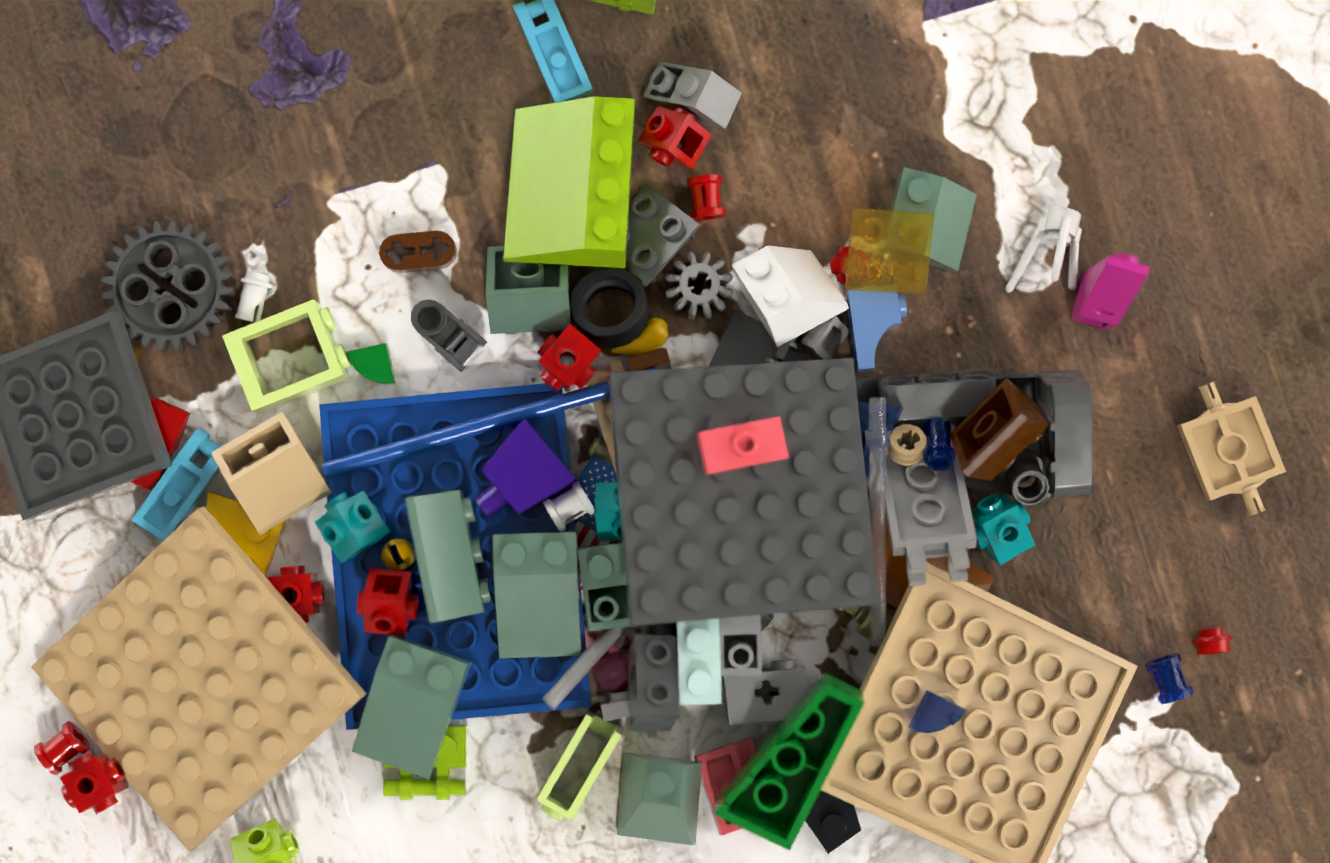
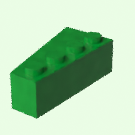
M824 673L715 799L714 815L790 851L864 705L862 691Z

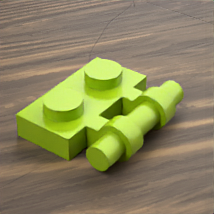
M449 725L434 768H437L436 780H414L413 773L400 769V780H384L383 795L399 796L400 800H413L414 796H436L437 800H450V796H466V780H451V768L467 767V725ZM384 763V768H396Z

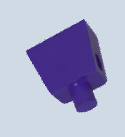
M524 419L482 468V472L493 484L474 500L490 518L507 503H510L516 512L522 515L541 504L544 500L573 485L572 483L576 482L577 479Z

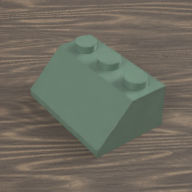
M461 490L405 498L430 623L486 612V603L492 602V595L488 578H480L478 562L484 561L480 538H472L469 522L476 521L472 498H464V493Z

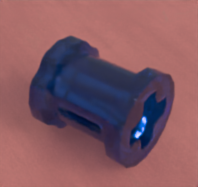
M1180 653L1165 655L1145 664L1147 671L1153 674L1160 693L1157 698L1161 704L1175 702L1194 693L1192 686L1187 685L1179 662L1182 658Z

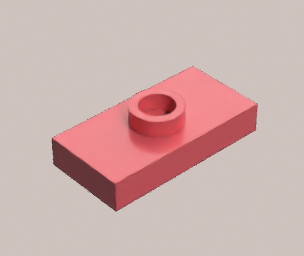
M780 416L696 434L705 475L789 458Z

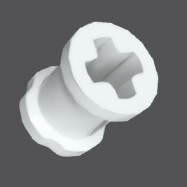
M578 480L572 483L573 488L552 501L550 499L543 501L544 506L560 532L566 530L567 524L586 513L592 515L595 513V508Z

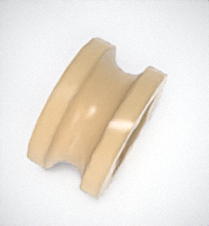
M903 424L896 427L890 435V443L888 445V453L891 459L903 466H912L919 463L925 453L926 435L919 427L911 424ZM908 440L910 441L909 445L914 443V449L906 450L905 445L900 447L901 441Z

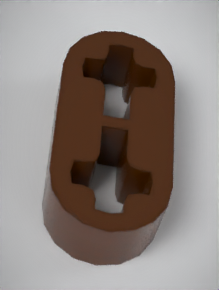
M443 231L403 233L388 236L383 240L380 245L379 256L382 263L389 270L397 273L447 268L454 262L457 257V247L450 235ZM435 240H441L444 246L449 247V251L442 253L441 260H436L435 256L431 253L421 254V249L433 248ZM398 243L401 244L404 250H415V255L403 256L402 263L396 264L392 257H388V252L394 251L395 244Z

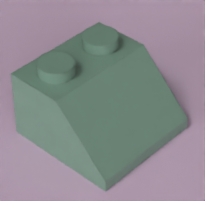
M904 167L898 176L880 253L958 272L977 194L945 177Z
M504 246L488 247L486 303L490 334L565 330L571 324L569 265L504 262Z

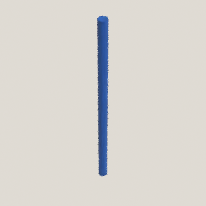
M608 381L322 463V469L325 477L330 478L521 423L524 419L529 421L609 398Z

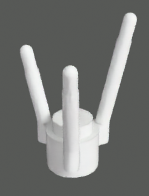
M1054 206L1050 208L1047 218H1039L1036 232L1012 273L1005 288L1006 292L1010 293L1015 288L1044 234H1047V242L1057 245L1051 273V280L1053 282L1059 279L1065 248L1070 245L1068 287L1070 290H1075L1078 273L1079 241L1082 229L1079 228L1081 214L1078 211Z

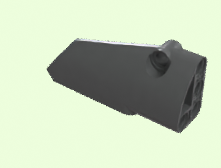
M967 370L855 378L858 401L903 408L894 429L903 424H911L919 427L926 435V438L950 436L949 434L1007 378L1042 407L1049 425L1045 428L1044 434L1037 442L1026 446L1016 456L1013 465L1005 472H1000L991 481L971 478L964 474L966 488L1012 495L1018 502L1030 506L1040 503L1045 497L1062 498L1089 496L1091 494L1092 396L1090 385L1079 370L996 375L994 372L987 370ZM875 463L871 473L878 474L877 463ZM1028 475L1036 476L1030 486L1018 487V483L1023 477Z

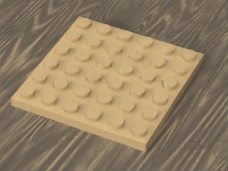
M205 506L198 508L31 666L109 759L115 758L124 770L125 778L189 852L200 845L367 694Z
M927 563L928 570L925 572L926 585H908L859 689L863 693L864 705L821 790L976 863H1047L1138 666L966 581L950 582L948 572Z

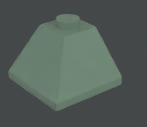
M624 753L617 835L696 845L702 762Z

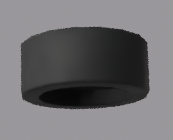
M603 267L589 272L578 281L572 291L570 309L577 330L599 348L615 349L630 344L642 334L648 323L650 309L643 285L632 273L621 268ZM608 289H621L627 292L632 297L634 305L633 312L624 322L612 327H598L588 319L586 313L587 304L596 294Z

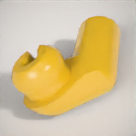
M658 317L649 319L647 326L638 338L628 345L612 349V353L634 356L659 349L666 343L669 336L666 321Z

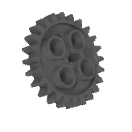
M171 220L168 231L165 230L163 224L159 221H154L153 233H150L143 226H139L140 238L138 240L126 234L124 238L128 248L126 250L118 247L113 248V251L119 257L118 262H105V265L114 272L113 276L103 277L101 281L112 286V290L105 292L101 296L103 299L115 303L106 313L112 311L121 312L126 329L130 327L128 331L129 339L136 341L142 336L141 346L150 349L156 341L158 350L166 352L170 342H172L174 349L181 352L184 349V340L186 339L191 345L197 347L199 346L197 334L202 333L212 338L213 334L209 325L212 322L220 326L225 324L218 316L219 311H232V308L223 301L224 297L236 295L234 290L225 287V283L235 279V275L222 270L231 261L226 256L216 258L222 246L217 242L207 246L210 235L203 231L195 237L196 228L191 224H187L182 233L179 223ZM165 249H170L172 252L171 263L167 267L158 268L156 264L158 254ZM146 265L156 274L170 281L173 286L198 302L197 308L190 307L177 296L167 292L163 286L140 271V266ZM197 272H203L205 275L204 286L200 290L191 291L189 288L190 277ZM147 282L149 287L147 296L143 300L135 301L133 298L134 287L138 283ZM179 305L182 310L180 319L174 324H167L165 319L167 309L170 306Z

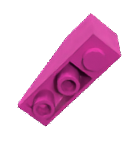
M1114 253L1113 257L1107 256L1082 274L1070 320L1106 330H1111L1118 326L1147 277L1149 267L1138 264L1139 258L1129 254Z

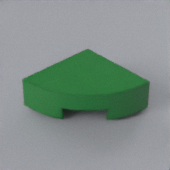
M387 343L346 352L352 366L363 377L380 384L396 383Z

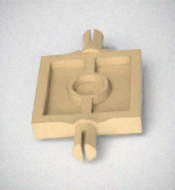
M1215 381L1198 387L1207 410L1196 419L1177 425V428L1206 501H1211L1227 494H1241L1249 516L1265 511L1266 509L1263 506L1257 487L1267 479L1282 474L1286 470L1257 397L1254 396L1238 403L1223 404Z

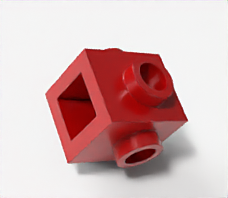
M657 106L653 115L648 119L638 141L651 150L648 156L660 165L669 168L671 163L693 170L712 134L698 124L696 116L686 109L676 106L673 111Z
M569 324L558 338L552 334L537 351V354L541 356L538 361V368L542 373L539 377L557 392L561 387L566 392H570L575 385L582 389L596 373V370L591 366L600 357L602 350ZM568 358L573 364L566 366L560 360Z
M305 565L280 567V576L266 577L305 623H309V614L320 613L319 605L325 604V587L322 580L317 581V573H305ZM293 589L297 591L296 601L292 599Z
M370 568L365 590L359 591L357 600V614L364 615V632L406 636L409 619L416 620L419 596L412 595L411 571Z
M88 752L70 762L69 766L72 771L60 777L64 785L61 787L64 799L70 807H76L79 814L92 808L95 814L108 809L118 803L115 795L129 788L120 763L115 758L109 759L106 754L94 757L92 752ZM87 778H89V779L92 780V782H93V784H94V788H93V789H92V787L90 786V784H89Z

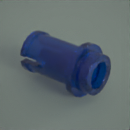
M932 418L924 426L927 443L926 449L923 451V460L931 470L940 472L948 470L952 466L956 453L954 448L951 447L950 422L948 420L944 422V418Z

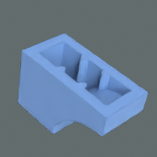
M896 283L848 289L844 294L845 301L849 307L846 311L855 373L870 372L875 368V351L881 336L888 329L897 328L902 323L901 317L907 316L904 293L897 292Z

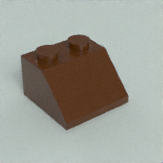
M1006 378L949 435L962 472L971 478L991 481L1000 472L1008 470L1015 462L1016 456L1026 446L1037 442L1044 434L1045 428L1049 423L1042 407Z

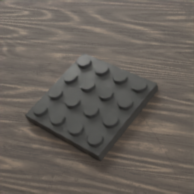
M109 312L0 356V454L22 520H31L172 466L121 312Z

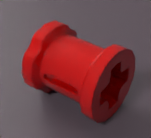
M707 174L687 179V187L692 188L694 211L690 213V216L695 221H710L726 217V209L721 207L719 185L723 183L722 175Z
M67 721L62 725V731L46 743L39 742L34 746V753L43 767L51 774L58 775L62 772V766L79 753H87L91 747L83 732L74 723Z

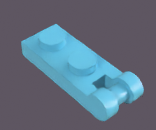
M535 0L528 4L522 1L513 5L514 12L554 103L579 99L593 93L592 85L555 1ZM546 14L549 21L535 27L532 19Z
M202 428L196 429L173 460L172 466L168 467L132 518L133 522L162 542L184 522L220 471L211 452L225 444L219 446L209 439L211 435ZM199 452L209 458L203 468L193 462V459Z

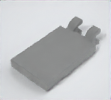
M950 436L926 438L927 443L924 456L915 465L903 466L893 461L888 453L890 442H886L876 461L892 555H905L909 586L926 585L925 572L928 570L926 558L947 556L950 582L967 581L968 578L966 568H969L970 563L966 549L976 548L977 538L964 473L961 470ZM901 441L900 447L905 445L906 450L914 449V443L909 445L910 441Z

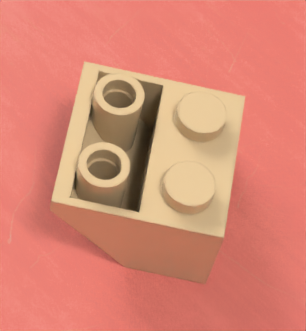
M283 411L211 452L228 486L260 535L332 493L300 435Z

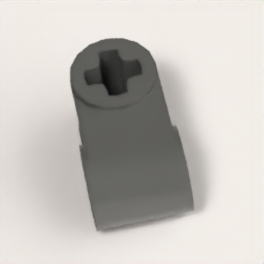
M426 299L420 301L411 311L410 319L414 329L435 347V351L460 372L465 369L464 363L479 346L484 347L488 343L462 319L459 320L441 303L435 300ZM427 309H436L441 314L440 324L432 330L422 328L419 322L421 314ZM467 339L465 343L458 349V351L455 352L456 349L463 343V341Z

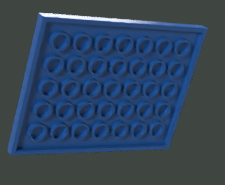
M546 383L319 404L324 462L563 394V388L561 387L557 392ZM565 410L527 421L570 471ZM520 423L330 478L325 477V481L332 492L327 496V503L342 493H346L348 498L364 490L390 530L386 536L372 547L342 564L331 549L340 661L342 666L367 693L345 713L346 730L359 729L374 675L388 637L391 636L389 634L364 632V615L357 614L359 591L365 590L370 568L388 569L382 562L381 551L389 540L395 538L405 539L415 549L405 498L454 490L463 491L464 498H472L476 521L469 523L472 538L479 537L481 541L484 561L478 562L480 578H488L492 602L486 603V612L430 623L415 550L413 564L403 571H411L412 595L419 596L418 613L416 620L409 619L406 636L401 637L472 662L451 720L554 710L542 698L580 656L499 658L493 569V535L557 533L560 531L543 502L522 515L518 514L510 503H507L490 518L474 500L493 484L482 472V468ZM572 485L557 493L556 495L552 496L549 499L552 501L553 499L557 498L563 493L569 491L570 489H572ZM575 520L567 524L566 530L563 532H576ZM396 544L391 546L390 549L397 565L404 563ZM580 582L581 651L583 654L587 648ZM589 672L555 710L592 706Z

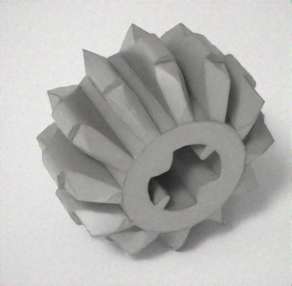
M693 252L687 253L689 266L686 267L681 261L675 260L673 267L680 275H666V282L678 286L667 290L666 297L674 299L681 296V299L676 302L674 310L678 313L686 305H689L688 319L690 320L695 319L697 308H702L703 316L706 320L711 319L712 313L709 306L711 304L718 311L723 312L726 306L717 296L731 298L733 290L720 286L733 280L732 273L718 275L723 269L725 262L720 259L711 267L708 265L711 257L710 252H704L702 263L696 262V256ZM698 277L705 278V285L710 284L711 286L710 290L703 289L701 295L693 293V286L688 287V283H695Z

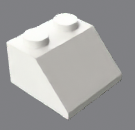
M767 245L732 264L742 293L777 347L849 309L847 302L811 250Z

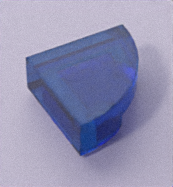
M926 690L908 727L921 733L937 732L956 724L965 714L966 709Z

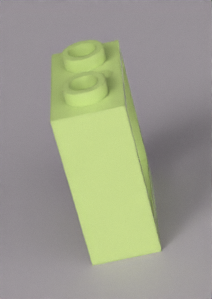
M313 299L222 335L251 411L261 414L349 379L345 368L350 367L351 363L343 344L337 346L335 344L331 331L336 329V324L327 306L321 308V305ZM309 317L330 369L268 393L248 341Z

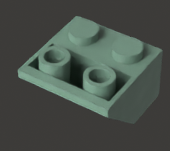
M623 542L585 546L577 549L589 632L630 626Z

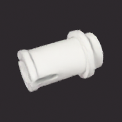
M252 271L246 272L245 278L240 280L244 285L235 318L250 322L261 320L267 289H272L273 286L269 284L271 276Z

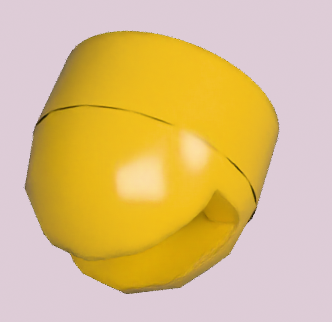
M395 538L389 540L381 551L382 562L390 570H406L415 560V549L405 539ZM395 544L404 561L400 565H397L390 549Z

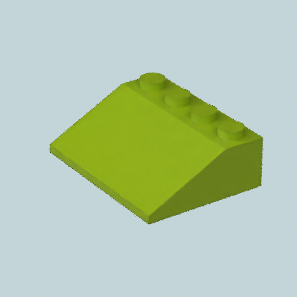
M594 96L515 109L504 262L610 268L626 267L635 99Z

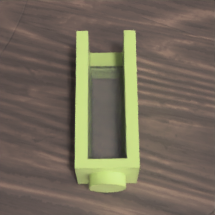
M590 709L588 710L536 799L543 804L541 810L559 821H562L564 817L570 821L573 820L621 738L624 729L609 720L603 721L602 716Z

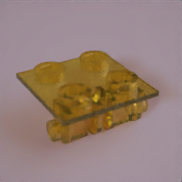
M853 208L848 258H844L842 264V272L846 274L845 290L926 294L934 213Z

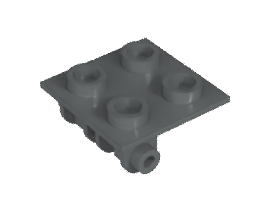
M647 183L630 200L625 267L627 271L632 273L641 282L643 287L656 282V276L666 265L670 266L672 264L670 260L674 256L678 257L680 255L678 251L690 239L694 240L696 237L694 233L701 227L699 223Z
M735 310L708 367L800 361L806 347L798 337L777 347L762 322Z

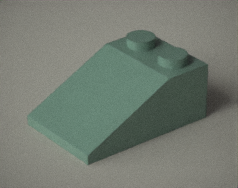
M578 532L493 535V569L499 658L582 655L579 557L577 550L579 549Z
M398 635L389 636L374 675L352 752L430 779L472 662Z

